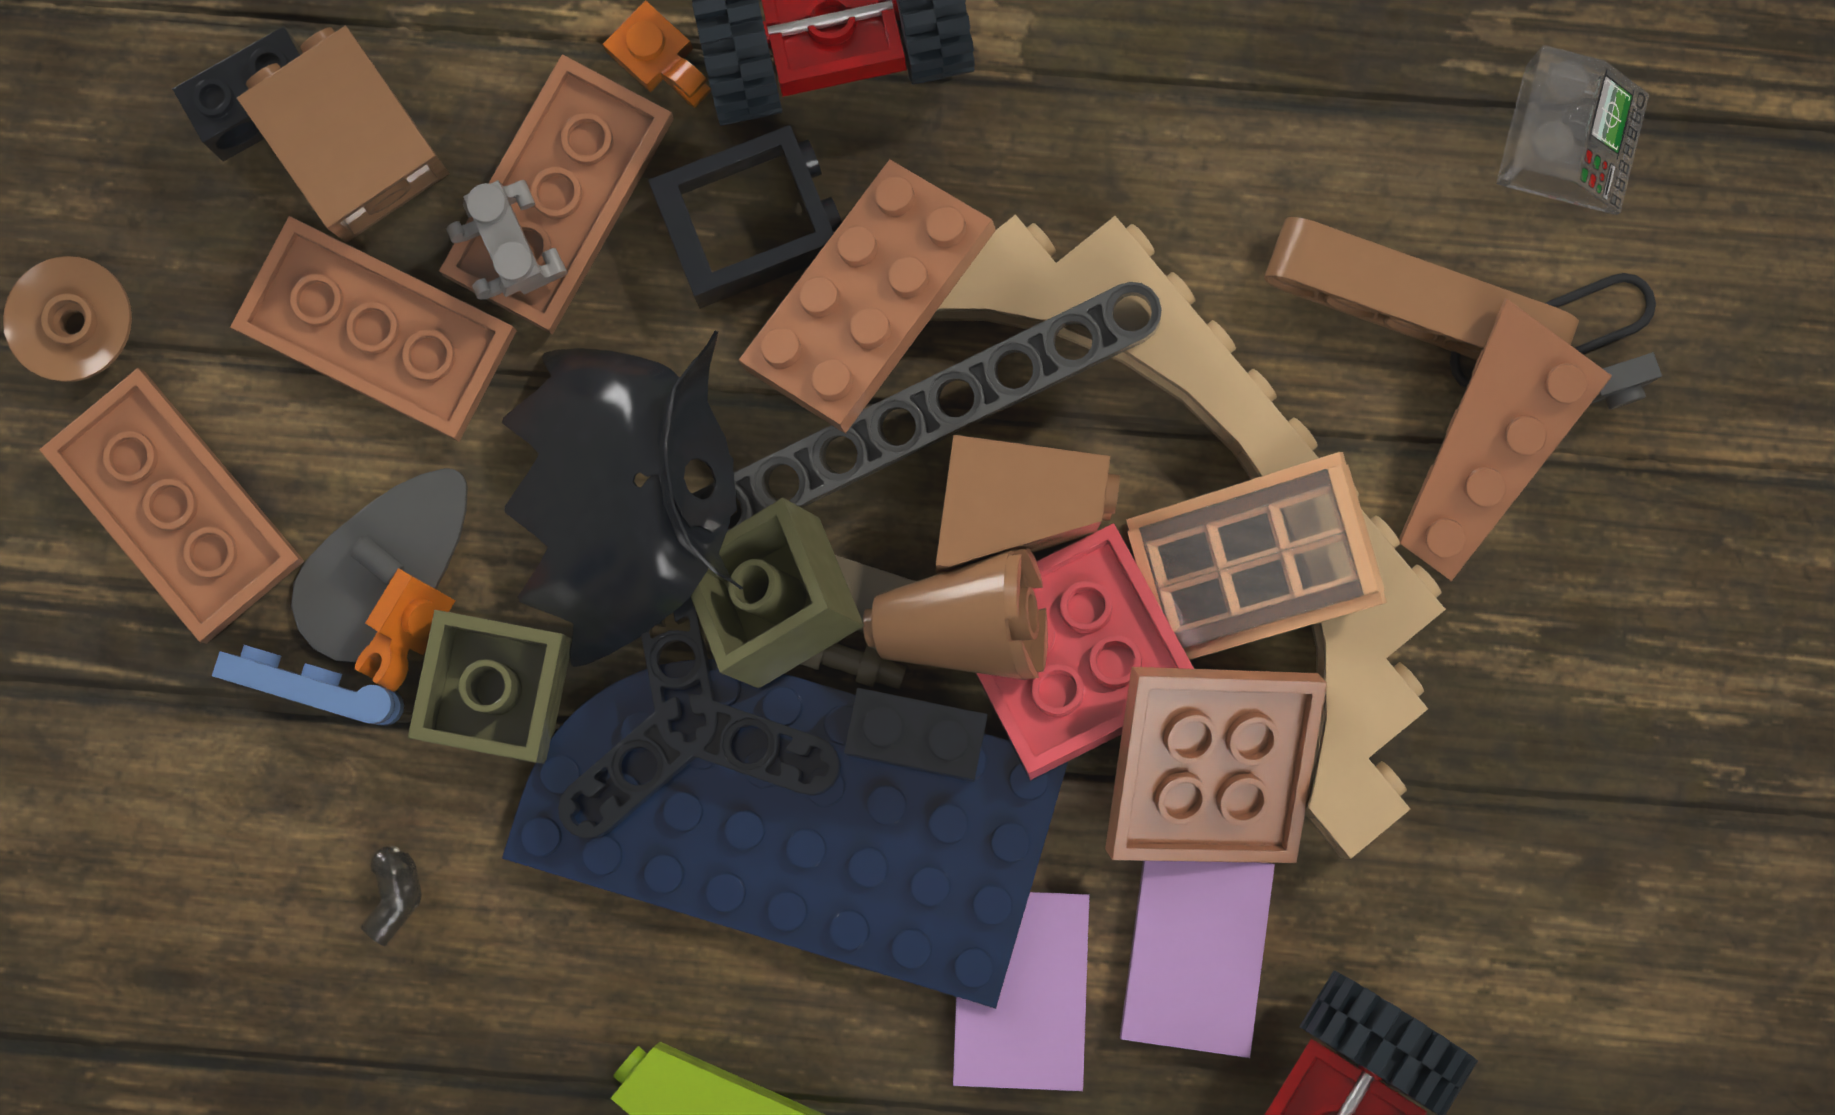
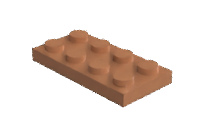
M561 55L488 184L498 180L503 186H508L520 180L526 181L535 205L526 210H521L518 203L512 204L511 207L537 263L540 266L546 265L542 253L556 248L568 274L525 295L521 291L507 297L501 293L488 298V301L553 335L674 120L672 112L569 57ZM470 217L466 224L474 220L473 217ZM481 235L468 241L454 243L439 270L444 277L474 292L472 285L477 280L486 278L487 282L500 277L494 269L493 261Z
M889 159L740 357L739 362L745 371L846 434L994 234L996 229L992 219Z
M290 216L230 326L236 332L460 442L517 332L512 325Z
M139 368L135 369L39 449L199 642L207 644L304 562L301 556L145 371Z

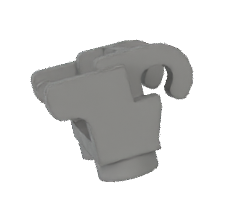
M498 180L491 184H480L474 187L469 194L463 196V207L468 217H473L474 220L462 226L460 221L448 225L446 231L450 240L453 243H461L481 235L493 261L494 269L500 276L487 282L486 278L474 282L472 288L477 299H488L501 293L507 297L518 291L525 295L568 274L556 248L542 253L546 265L540 266L537 263L511 207L512 204L518 203L521 210L529 209L535 205L525 180L517 181L508 186H503Z

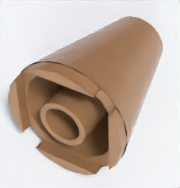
M1011 549L878 594L874 598L872 608H867L864 611L863 632L865 641L869 647H876L879 656L886 660L1021 680L1039 678L1037 672H1043L1046 666L1048 629L1046 608L1038 609L1036 596L1033 591L1035 588H1043L1036 559L1030 549Z

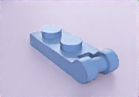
M247 645L243 646L240 656L220 651L212 676L370 724L383 726L394 724L400 719L404 711L403 699L396 691L392 692L378 685H367L357 692L339 686L342 674L307 663L304 664L301 675L280 669L278 666L281 655Z

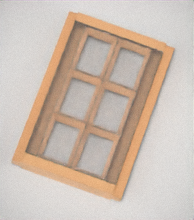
M1337 452L1126 519L1129 528L1127 533L1136 564L1189 660L1387 603L1382 578L1349 465H1346L1343 452Z

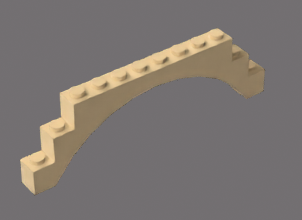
M1015 214L994 232L929 320L988 321L1029 329L1119 284L1127 282L1143 283L1150 287L1160 300L1162 308L1160 325L1155 334L1148 340L1112 357V359L1122 362L1181 401L1232 451L1251 480L1318 459L1317 455L1313 452L1318 445L1310 431L1294 417L1289 421L1286 420L1272 403L1277 396L1268 381L1255 369H1251L1248 373L1231 354L1236 350V347L1226 331L1213 320L1208 324L1203 321L1191 306L1195 302V297L1185 282L1174 272L1166 276L1151 259V256L1155 254V250L1143 232L1134 224H1130L1125 228L1116 216L1112 217L1056 263L1051 257L1056 253V249L1047 235L1035 223L1026 227ZM1138 296L1124 297L1114 308V321L1124 330H1140L1148 324L1151 318L1150 306L1144 299ZM1071 324L1065 326L1057 335L1088 349L1092 346L1091 333L1081 325ZM1329 493L1280 508L1290 543L1339 528ZM1363 510V517L1384 585V595L1387 603L1311 625L1316 646V673L1327 682L1305 816L1338 856L1346 859L1353 858L1410 810L1409 806L1400 797L1407 791L1400 778L1383 761L1375 766L1369 758L1428 710V708L1419 698L1424 689L1412 672L1400 662L1393 667L1386 658L1446 610L1437 600L1441 590L1435 580L1421 566L1416 564L1411 568L1395 550L1400 545V542L1393 530L1377 515L1369 519ZM1343 540L1294 555L1303 589L1353 575Z

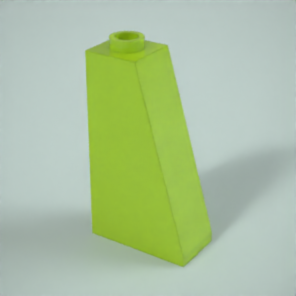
M662 1042L657 1043L648 1054L638 1046L613 1075L622 1085L610 1099L629 1115H825Z

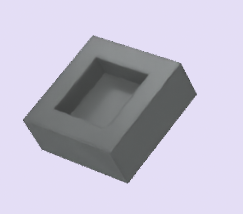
M1654 352L1603 368L1612 377L1591 404L1606 400L1608 408L1611 410L1645 398L1646 394L1643 387L1662 377Z

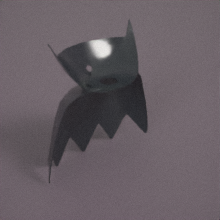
M714 331L707 345L691 362L681 377L672 369L659 362L610 350L573 348L546 352L542 355V360L552 376L539 389L503 417L502 424L528 442L539 453L531 469L505 505V513L548 547L541 562L518 595V599L523 604L573 623V635L569 653L571 666L573 667L587 665L608 656L639 638L641 633H646L659 624L692 595L708 569L739 589H743L742 586L730 577L719 555L730 524V517L737 511L733 472L734 460L729 454L726 437L708 404L710 364L719 331ZM693 459L705 462L714 478L713 491L708 498L703 500L692 495L684 479L685 467ZM639 472L645 477H649L642 487H638L634 482Z

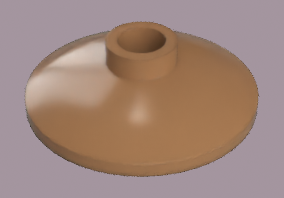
M73 256L52 258L35 265L25 272L10 291L3 315L6 341L17 360L31 372L58 382L85 380L108 368L123 351L129 338L132 324L129 298L119 280L98 263ZM81 313L84 317L83 328L75 334H69L66 328L68 319L74 314Z

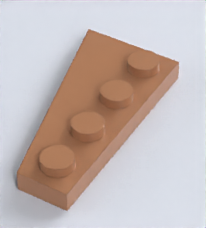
M1504 298L1497 314V321L1486 346L1482 349L1471 373V380L1460 405L1455 410L1449 423L1445 439L1434 464L1431 465L1399 537L1401 545L1450 581L1458 574L1612 377L1611 374L1506 298Z

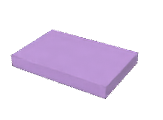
M1143 861L1120 1039L1250 1058L1275 864L1261 862Z
M1030 892L996 1009L956 997L953 1086L1083 1091L1089 922L1088 894Z

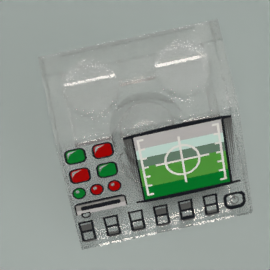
M1542 45L1525 67L1496 184L1614 215L1620 214L1650 94L1605 60Z

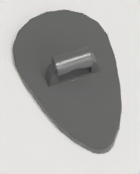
M444 468L420 474L396 485L369 503L335 530L307 558L294 581L291 608L298 631L313 649L336 661L357 662L361 652L371 643L378 632L365 624L398 568L437 589L460 540L467 511L468 485L460 472Z

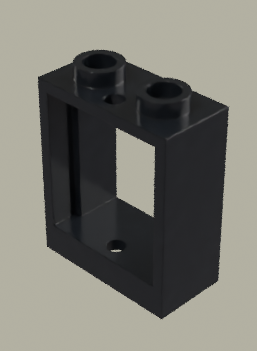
M791 125L648 180L700 309L810 266L842 223L832 197L820 200L812 178L822 175L809 139L797 143ZM784 155L814 233L712 272L682 194Z

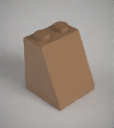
M345 25L336 32L332 27H328L309 37L300 46L303 54L282 68L278 63H274L256 72L246 82L249 90L238 96L237 99L326 228L347 243L450 173L357 39Z
M953 435L935 575L1011 549H1030L1033 554L1083 539L1095 533L1102 520L1110 521L1111 515L1115 514L1120 475L1108 473L1111 456Z

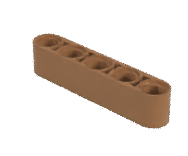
M1288 217L1284 220L1264 275L1266 282L1282 291L1446 350L1457 352L1474 360H1478L1482 349L1486 346L1497 321L1496 317L1504 298L1514 303L1570 345L1579 324V320L1575 316L1559 308L1318 222L1299 217Z

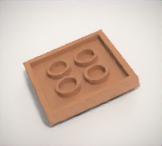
M1131 667L1105 850L1112 860L1297 863L1327 682L1318 673Z

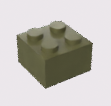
M783 497L726 532L719 555L730 577L742 586L743 589H739L708 569L691 595L720 673L758 689L864 627L820 518Z
M434 610L408 738L544 764L547 760L550 741L555 731L570 658L572 638L561 633Z

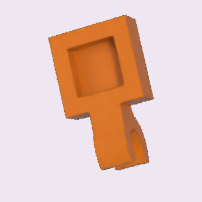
M646 0L602 44L606 53L650 93L664 80L689 105L695 108L711 92V88L705 84L708 81L707 78L694 65L684 59L693 50L690 40Z
M398 568L365 624L378 632L371 643L359 655L355 669L371 677L372 681L395 692L407 676L409 666L407 655L409 649L421 655H424L426 651L434 610L449 612L456 600Z

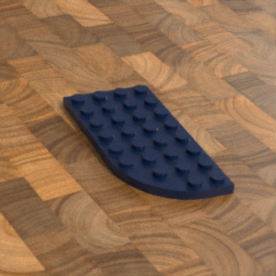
M708 659L716 702L815 735L833 746L839 755L841 763L840 775L833 787L825 793L814 796L800 794L695 758L610 833L603 837L592 839L573 835L565 829L559 818L558 806L561 795L568 786L655 712L647 669L615 682L594 695L577 709L551 738L547 760L544 764L536 763L521 796L502 859L996 1009L1068 762L1030 780L1011 742L985 733L975 782L850 757L844 753L856 695L787 674H782L758 689L720 673L715 659ZM695 660L662 664L660 668L667 677L682 678L692 671ZM701 682L685 690H664L665 702L675 696L680 700L682 716L681 719L672 722V731L683 733L687 742L696 740V729L706 726L705 715L699 716L692 712L688 695H701ZM747 726L737 731L731 745L734 756L740 762L748 764L762 759L768 749L767 736L763 730L758 727ZM785 735L780 736L779 755L769 768L768 773L776 776L781 775L780 767L782 762L802 771L800 782L810 785L814 776L825 777L827 775L829 765L820 760L821 749L812 747L808 756H800L786 750L793 738ZM643 747L629 751L623 758L621 765L625 779L633 785H644L651 781L657 771V759L654 754ZM608 770L599 777L600 781L609 786L605 791L595 798L587 797L582 793L576 799L581 808L575 816L579 824L586 820L592 821L596 825L600 824L604 817L600 814L599 808L613 795L618 796L622 806L630 800L631 796L615 786Z

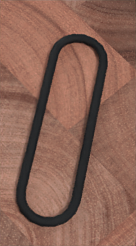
M1615 274L1547 301L1545 304L1557 308L1622 282L1631 283L1642 291L1646 300V309L1641 319L1634 324L1575 347L1580 353L1585 354L1634 334L1649 324L1654 316L1656 301L1654 292L1646 281L1633 274ZM1452 351L1450 357L1452 375L1461 386L1467 389L1470 380L1464 376L1460 369V354Z

